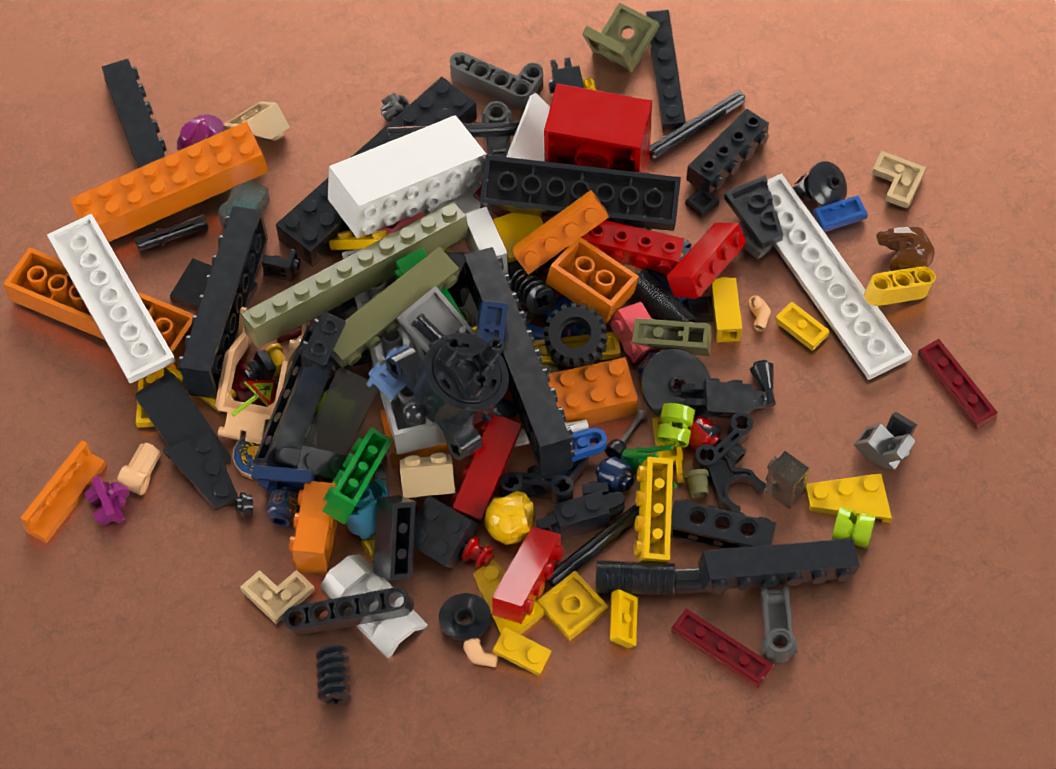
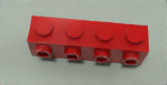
M606 220L583 235L584 240L618 263L632 265L639 269L654 270L662 274H669L679 263L684 238Z
M714 223L667 275L674 297L699 298L708 286L715 281V278L746 244L745 236L739 223Z
M492 415L491 421L483 423L481 431L484 432L482 437L483 445L471 454L474 455L471 465L466 464L461 478L464 479L460 489H455V493H453L451 502L454 503L452 508L481 521L484 520L485 512L493 499L500 478L504 473L523 428L521 424L497 415Z
M534 526L531 527L492 596L493 616L522 624L526 615H531L536 597H540L543 593L545 580L551 578L555 562L560 561L562 558L564 547L561 546L560 534Z

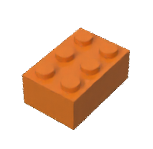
M579 238L552 263L546 284L574 303H577L580 307L582 304H586L589 310L594 308L597 315H601L603 322L606 324L617 310L634 294L639 276L583 238Z
M312 481L309 484H305L304 490L299 491L298 505H301L300 512L295 513L294 516L296 534L290 538L289 551L292 552V563H295L297 571L301 574L326 576L329 571L338 520L325 514L322 510L327 503L323 498L330 486L333 488L337 486L333 483Z

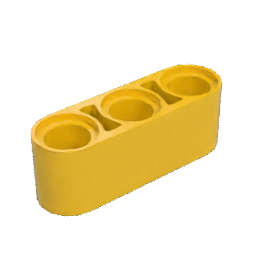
M920 266L874 274L864 292V299L873 306L923 299L928 295L936 279L935 273L928 267Z

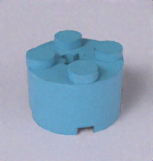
M374 479L375 482L368 483L346 521L348 530L355 535H360L362 539H369L375 534L377 497L390 496L386 484L380 479Z

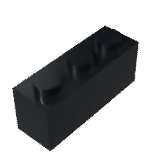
M400 495L377 497L373 574L389 581L412 578L416 501Z

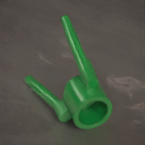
M662 445L625 449L621 460L629 464L634 470V475H637L638 466H641L647 457L659 458L657 454L646 453L672 450L674 446ZM672 482V488H677V484Z

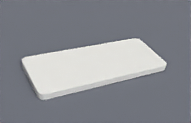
M536 93L532 94L528 100L506 157L544 161V128L550 106Z

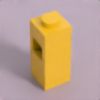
M717 278L711 283L710 288L716 343L741 341L742 322L736 278Z

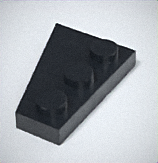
M766 175L724 193V200L761 249L783 240V231L777 211H775L773 205V197L767 185Z
M211 431L163 449V453L191 481L195 489L214 510L235 503V498L238 495Z

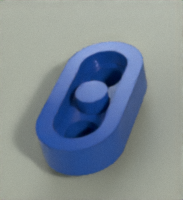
M589 428L573 433L574 442L571 443L575 451V457H572V461L599 454L606 449L607 435L599 428Z

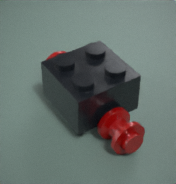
M428 496L421 507H415L414 548L452 569H454L461 555L464 561L469 559L475 560L476 568L478 569L482 566L487 567L495 557L492 546L488 545L483 548L479 545L480 540L477 537L472 538L479 523L432 496Z

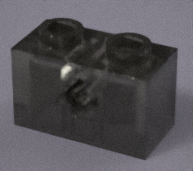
M784 451L779 457L775 456L767 466L769 470L765 479L767 481L766 492L788 509H791L806 492L809 468Z

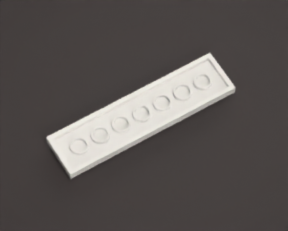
M92 214L47 234L51 245L130 384L176 362L171 350Z

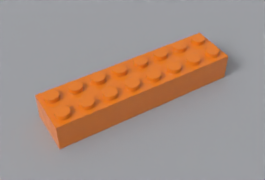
M246 121L69 199L78 220L92 214L105 238L110 242L268 173L269 169Z
M29 247L3 283L9 300L104 339L60 259ZM137 291L176 362L168 365V367L177 370L179 358L184 356L186 337L192 331V318L194 314Z

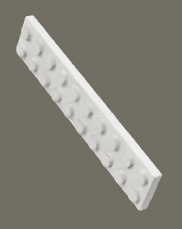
M781 173L768 179L767 185L772 194L775 211H777L783 231V240L775 243L773 246L867 379L870 380L910 360L912 354L878 306H873L866 302L864 299L865 288Z

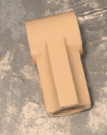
M148 443L140 444L129 465L123 466L117 478L119 486L125 485L129 491L143 495L148 488L150 474L161 456L160 450Z

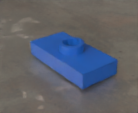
M858 195L813 210V215L824 232L865 220L868 216Z

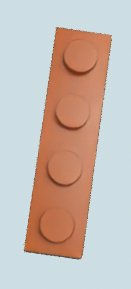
M590 190L512 247L513 254L529 275L606 220L609 215L593 191Z

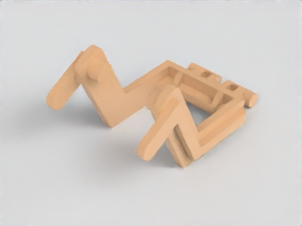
M242 307L239 317L238 337L225 353L215 402L218 411L227 413L225 427H219L218 436L241 440L242 432L247 431L245 441L260 444L306 327L310 326V321L302 325V336H299L297 340H290L289 352L282 363L275 402L268 407L250 404L233 417L231 413L244 403L234 401L230 395L235 368L249 346H256L245 333L241 313L247 311L248 308Z

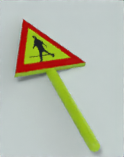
M277 380L245 381L244 383L255 395L235 409L231 416L235 417L258 398L267 407L273 403L276 388L274 381Z

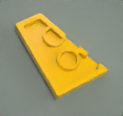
M881 473L805 484L810 511L838 515L840 507L854 510L856 515L866 513L876 516V519H882V522L891 523L892 521Z
M492 559L487 567L482 566L473 573V579L482 598L490 607L492 620L500 635L504 627L521 635L545 615L544 610L535 602L531 615H526L522 624L493 616L492 596L506 571Z

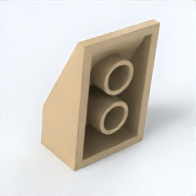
M434 453L430 457L422 458L413 455L399 460L403 497L411 498L455 493L451 455Z

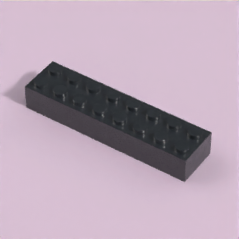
M486 155L480 209L487 207L488 210L554 217L592 190L609 215L606 221L633 227L674 231L681 177Z
M233 206L230 215L226 216L225 231L219 237V249L212 258L211 274L206 276V289L204 294H201L199 297V310L197 315H194L192 318V331L185 340L184 356H180L178 361V370L182 373V382L186 386L188 395L213 399L217 397L225 353L237 338L240 310L242 307H247L268 241L260 209Z

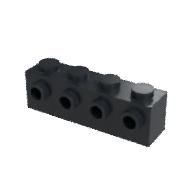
M746 108L688 165L686 180L707 193H712L715 189L718 190L730 174L736 173L744 160L751 158L754 150L759 145L763 146L769 138V122Z

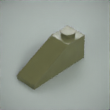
M635 318L632 343L662 350L680 349L693 355L710 356L712 330L710 324Z

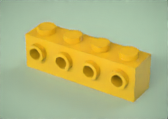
M647 457L641 466H638L637 481H640V491H637L636 506H639V516H636L635 531H638V541H635L634 556L637 557L638 562L667 563L670 560L673 459Z

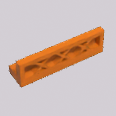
M83 440L79 442L20 517L25 531L46 544L82 499L85 492L92 486V479L99 476L107 466L105 460L91 453L88 443Z

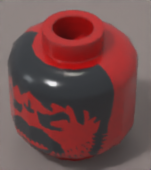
M705 416L694 417L692 426L688 427L691 431L688 445L695 450L704 444L716 447L721 442V438H719L721 433L720 427Z

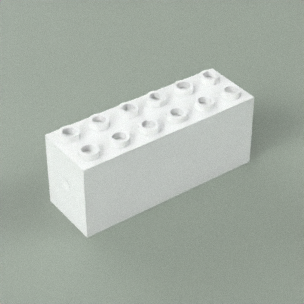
M455 115L329 166L328 200L354 235L359 238L372 234L383 227L391 226L407 217H412L421 211L434 208L438 204L455 199L464 193L477 190L483 181L486 153Z

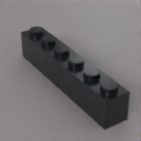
M128 58L101 66L137 168L165 157L164 152L167 151L163 137L158 138L157 136L160 130L156 119L151 120L150 116L153 115L150 102H145L143 99L147 96L143 84L138 85L137 83L140 77L136 66L131 67Z
M311 326L306 327L253 460L255 465L289 468L290 465L282 464L275 460V451L284 447L294 448V446L305 444L306 433L314 421L315 410L323 398V390L332 375V367L335 362L334 358L330 356L325 367L314 362L311 368L301 364L302 355L299 354L303 342L305 340L309 341L312 335L310 332Z
M852 538L703 551L697 563L704 591L713 590L714 592H723L727 589L735 588L748 590L757 586L772 588L779 584L796 586L803 582L819 584L835 579L847 581L854 577L860 567Z

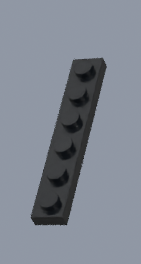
M669 10L647 11L646 16L660 24L650 42L662 130L676 129L686 123L670 13Z

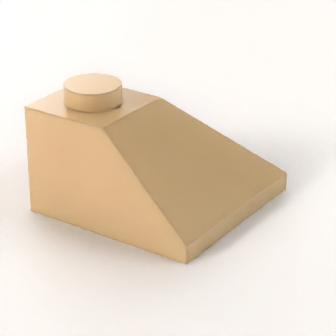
M260 101L223 124L224 129H230L247 121L255 137L272 139L273 141L284 136V131L290 128L278 104Z

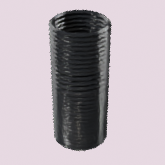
M643 270L636 274L639 276L631 298L636 303L642 302L652 319L697 323V318L649 270Z
M597 560L595 592L610 594L620 589L626 593H632V595L674 596L675 563H646L643 561H628L627 563L625 561L624 564V561L621 563V561L617 562L614 560Z

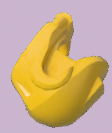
M518 491L502 498L495 497L485 512V527L489 534L495 540L505 545L515 544L524 540L531 527L534 526V516L536 515L533 502L529 500L525 493Z

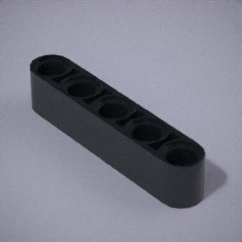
M394 587L292 606L285 611L283 622L294 633L306 635L404 617L412 612L414 601L403 589ZM400 597H404L403 604L395 607V601ZM377 601V609L373 612H370L369 608L371 604ZM353 606L352 613L349 616L345 617V610L348 607ZM328 611L326 619L319 621L320 614ZM302 615L301 623L294 626L295 619Z

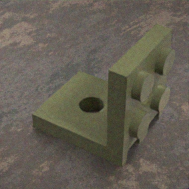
M619 2L601 33L586 26L582 35L593 53L605 56L608 61L614 64L618 63L632 73L660 24ZM625 29H633L634 34L631 38L625 39L622 37Z

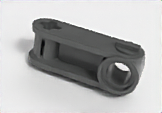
M500 101L491 102L481 112L482 123L512 122V110H508V106ZM510 136L486 137L487 155L507 156L511 146Z
M783 586V589H766L761 587L764 629L762 652L766 654V658H769L770 661L784 663L790 657H794V653L798 652L797 639L793 637L788 586ZM781 643L785 647L777 648L774 644Z

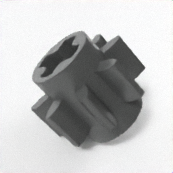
M396 93L388 95L381 100L384 104L381 107V114L385 120L391 122L409 106V102L402 95L397 96Z

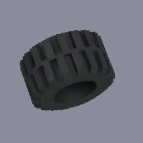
M571 303V307L568 308L565 304L561 306V311L554 310L552 312L553 317H548L546 321L547 326L544 327L546 350L548 355L551 356L554 363L558 362L559 367L563 369L566 366L569 369L595 364L596 360L600 361L603 357L602 353L607 348V331L602 316L597 315L594 308L589 310L586 304L577 307V303ZM581 326L590 332L591 337L584 346L570 348L561 342L563 332L570 327Z

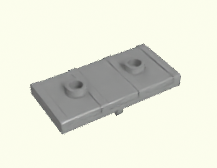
M436 286L396 318L425 353L429 350L431 342L411 325L414 320L417 321L416 317L421 313L444 335L467 333L476 336L473 329Z

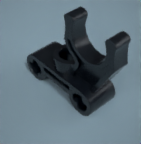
M743 412L732 416L727 430L728 436L716 447L709 444L699 446L692 463L694 470L706 469L709 471V480L717 503L729 512H740L741 510L740 506L733 503L728 497L727 490L730 485L737 482L747 483L759 495L766 488V483L761 481L752 470L734 468L747 453L742 444L749 438L753 427L752 418ZM736 426H741L744 429H738Z
M589 457L572 461L571 469L547 476H542L538 465L530 466L527 473H505L500 478V498L518 491L525 493L527 497L551 499L553 505L574 499V482L589 464Z

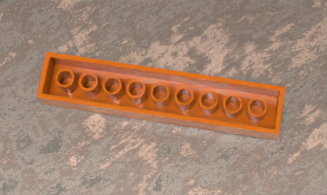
M625 357L549 374L550 382L548 384L550 388L554 387L558 397V402L556 403L558 408H563L566 422L586 419L588 425L633 416L638 412V398ZM507 388L506 393L504 394V398L508 399L513 403V400ZM385 409L380 410L383 433L393 439ZM518 413L515 416L505 417L522 425ZM484 421L472 424L481 436V439L484 434L481 431ZM392 441L388 448L392 468L400 467L399 460H403L408 456L416 455L422 458L430 457L434 453L452 455L448 449V443L397 455L394 441Z

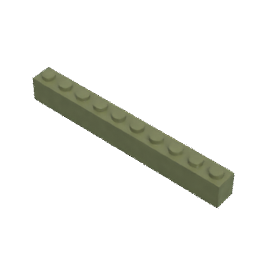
M454 202L441 207L241 313L245 333L257 348L268 344L322 315L323 311L327 312L395 276L394 271L397 260L420 248H423L428 256L438 247L443 250L468 237L467 216Z

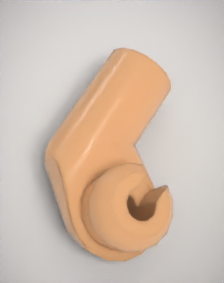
M754 295L748 300L750 309L756 316L753 328L756 331L764 332L771 310L762 298Z
M478 638L464 642V651L472 663L496 668L498 655L485 653Z

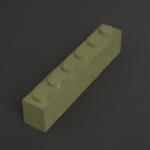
M438 247L345 320L346 325L331 356L342 368L347 364L350 366L355 364L361 358V353L366 349H374L381 342L380 338L387 333L389 335L394 333L400 327L396 318L433 287L436 286L440 291L443 288H451L458 281V266Z

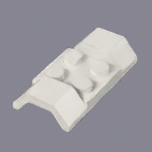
M360 554L347 556L328 571L320 585L321 590L330 599L394 587L385 578L373 574L374 569ZM400 597L395 601V607H399L403 604V597ZM377 601L371 604L369 608L370 612H373L377 609ZM353 606L345 610L344 614L346 616L352 613ZM414 610L404 617L356 625L387 659L393 655L399 643L410 634L428 627L427 623Z

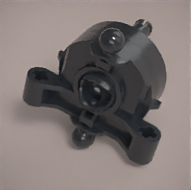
M448 334L429 344V350L423 360L413 348L408 347L391 356L386 361L389 373L394 378L408 385L415 394L413 397L416 404L410 405L405 409V420L409 424L417 425L426 416L430 421L436 422L444 433L450 453L457 460L465 458L482 447L481 436L472 424L481 421H491L492 417L490 414L506 393L509 375L506 363L500 354L504 350L505 344L504 342L500 344L502 340L499 337H492L487 342L472 334Z

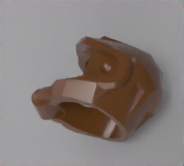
M891 228L884 232H878L876 235L879 245L897 251L889 261L888 266L891 271L920 266L929 267L933 262L935 249L922 228Z

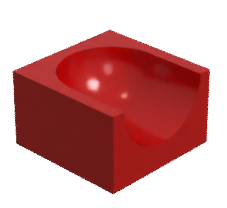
M557 84L544 128V161L646 173L650 158L652 100Z

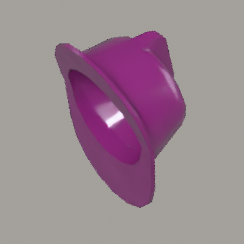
M205 114L194 117L186 122L177 140L178 151L223 132L222 121L216 116Z

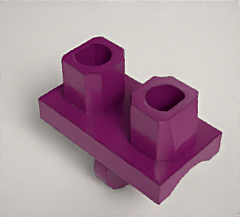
M100 476L94 477L92 479L94 486L88 489L85 495L93 506L100 502L103 505L93 512L95 520L101 525L112 521L121 524L125 521V517L120 506L126 505L125 498L130 494L128 487L125 485L119 486L116 481L111 484L103 482Z

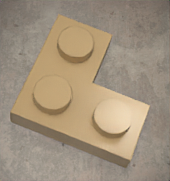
M881 151L873 167L872 174L892 181L885 201L908 209L924 177L926 167Z
M259 570L240 587L241 591L276 625L283 619V615L288 608L301 604L315 591L314 586L297 570L278 586Z

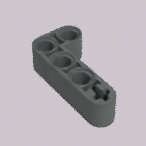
M457 52L450 58L452 80L518 110H525L530 96L534 93L539 95L544 86L543 68L538 63L526 64L518 76L463 52Z

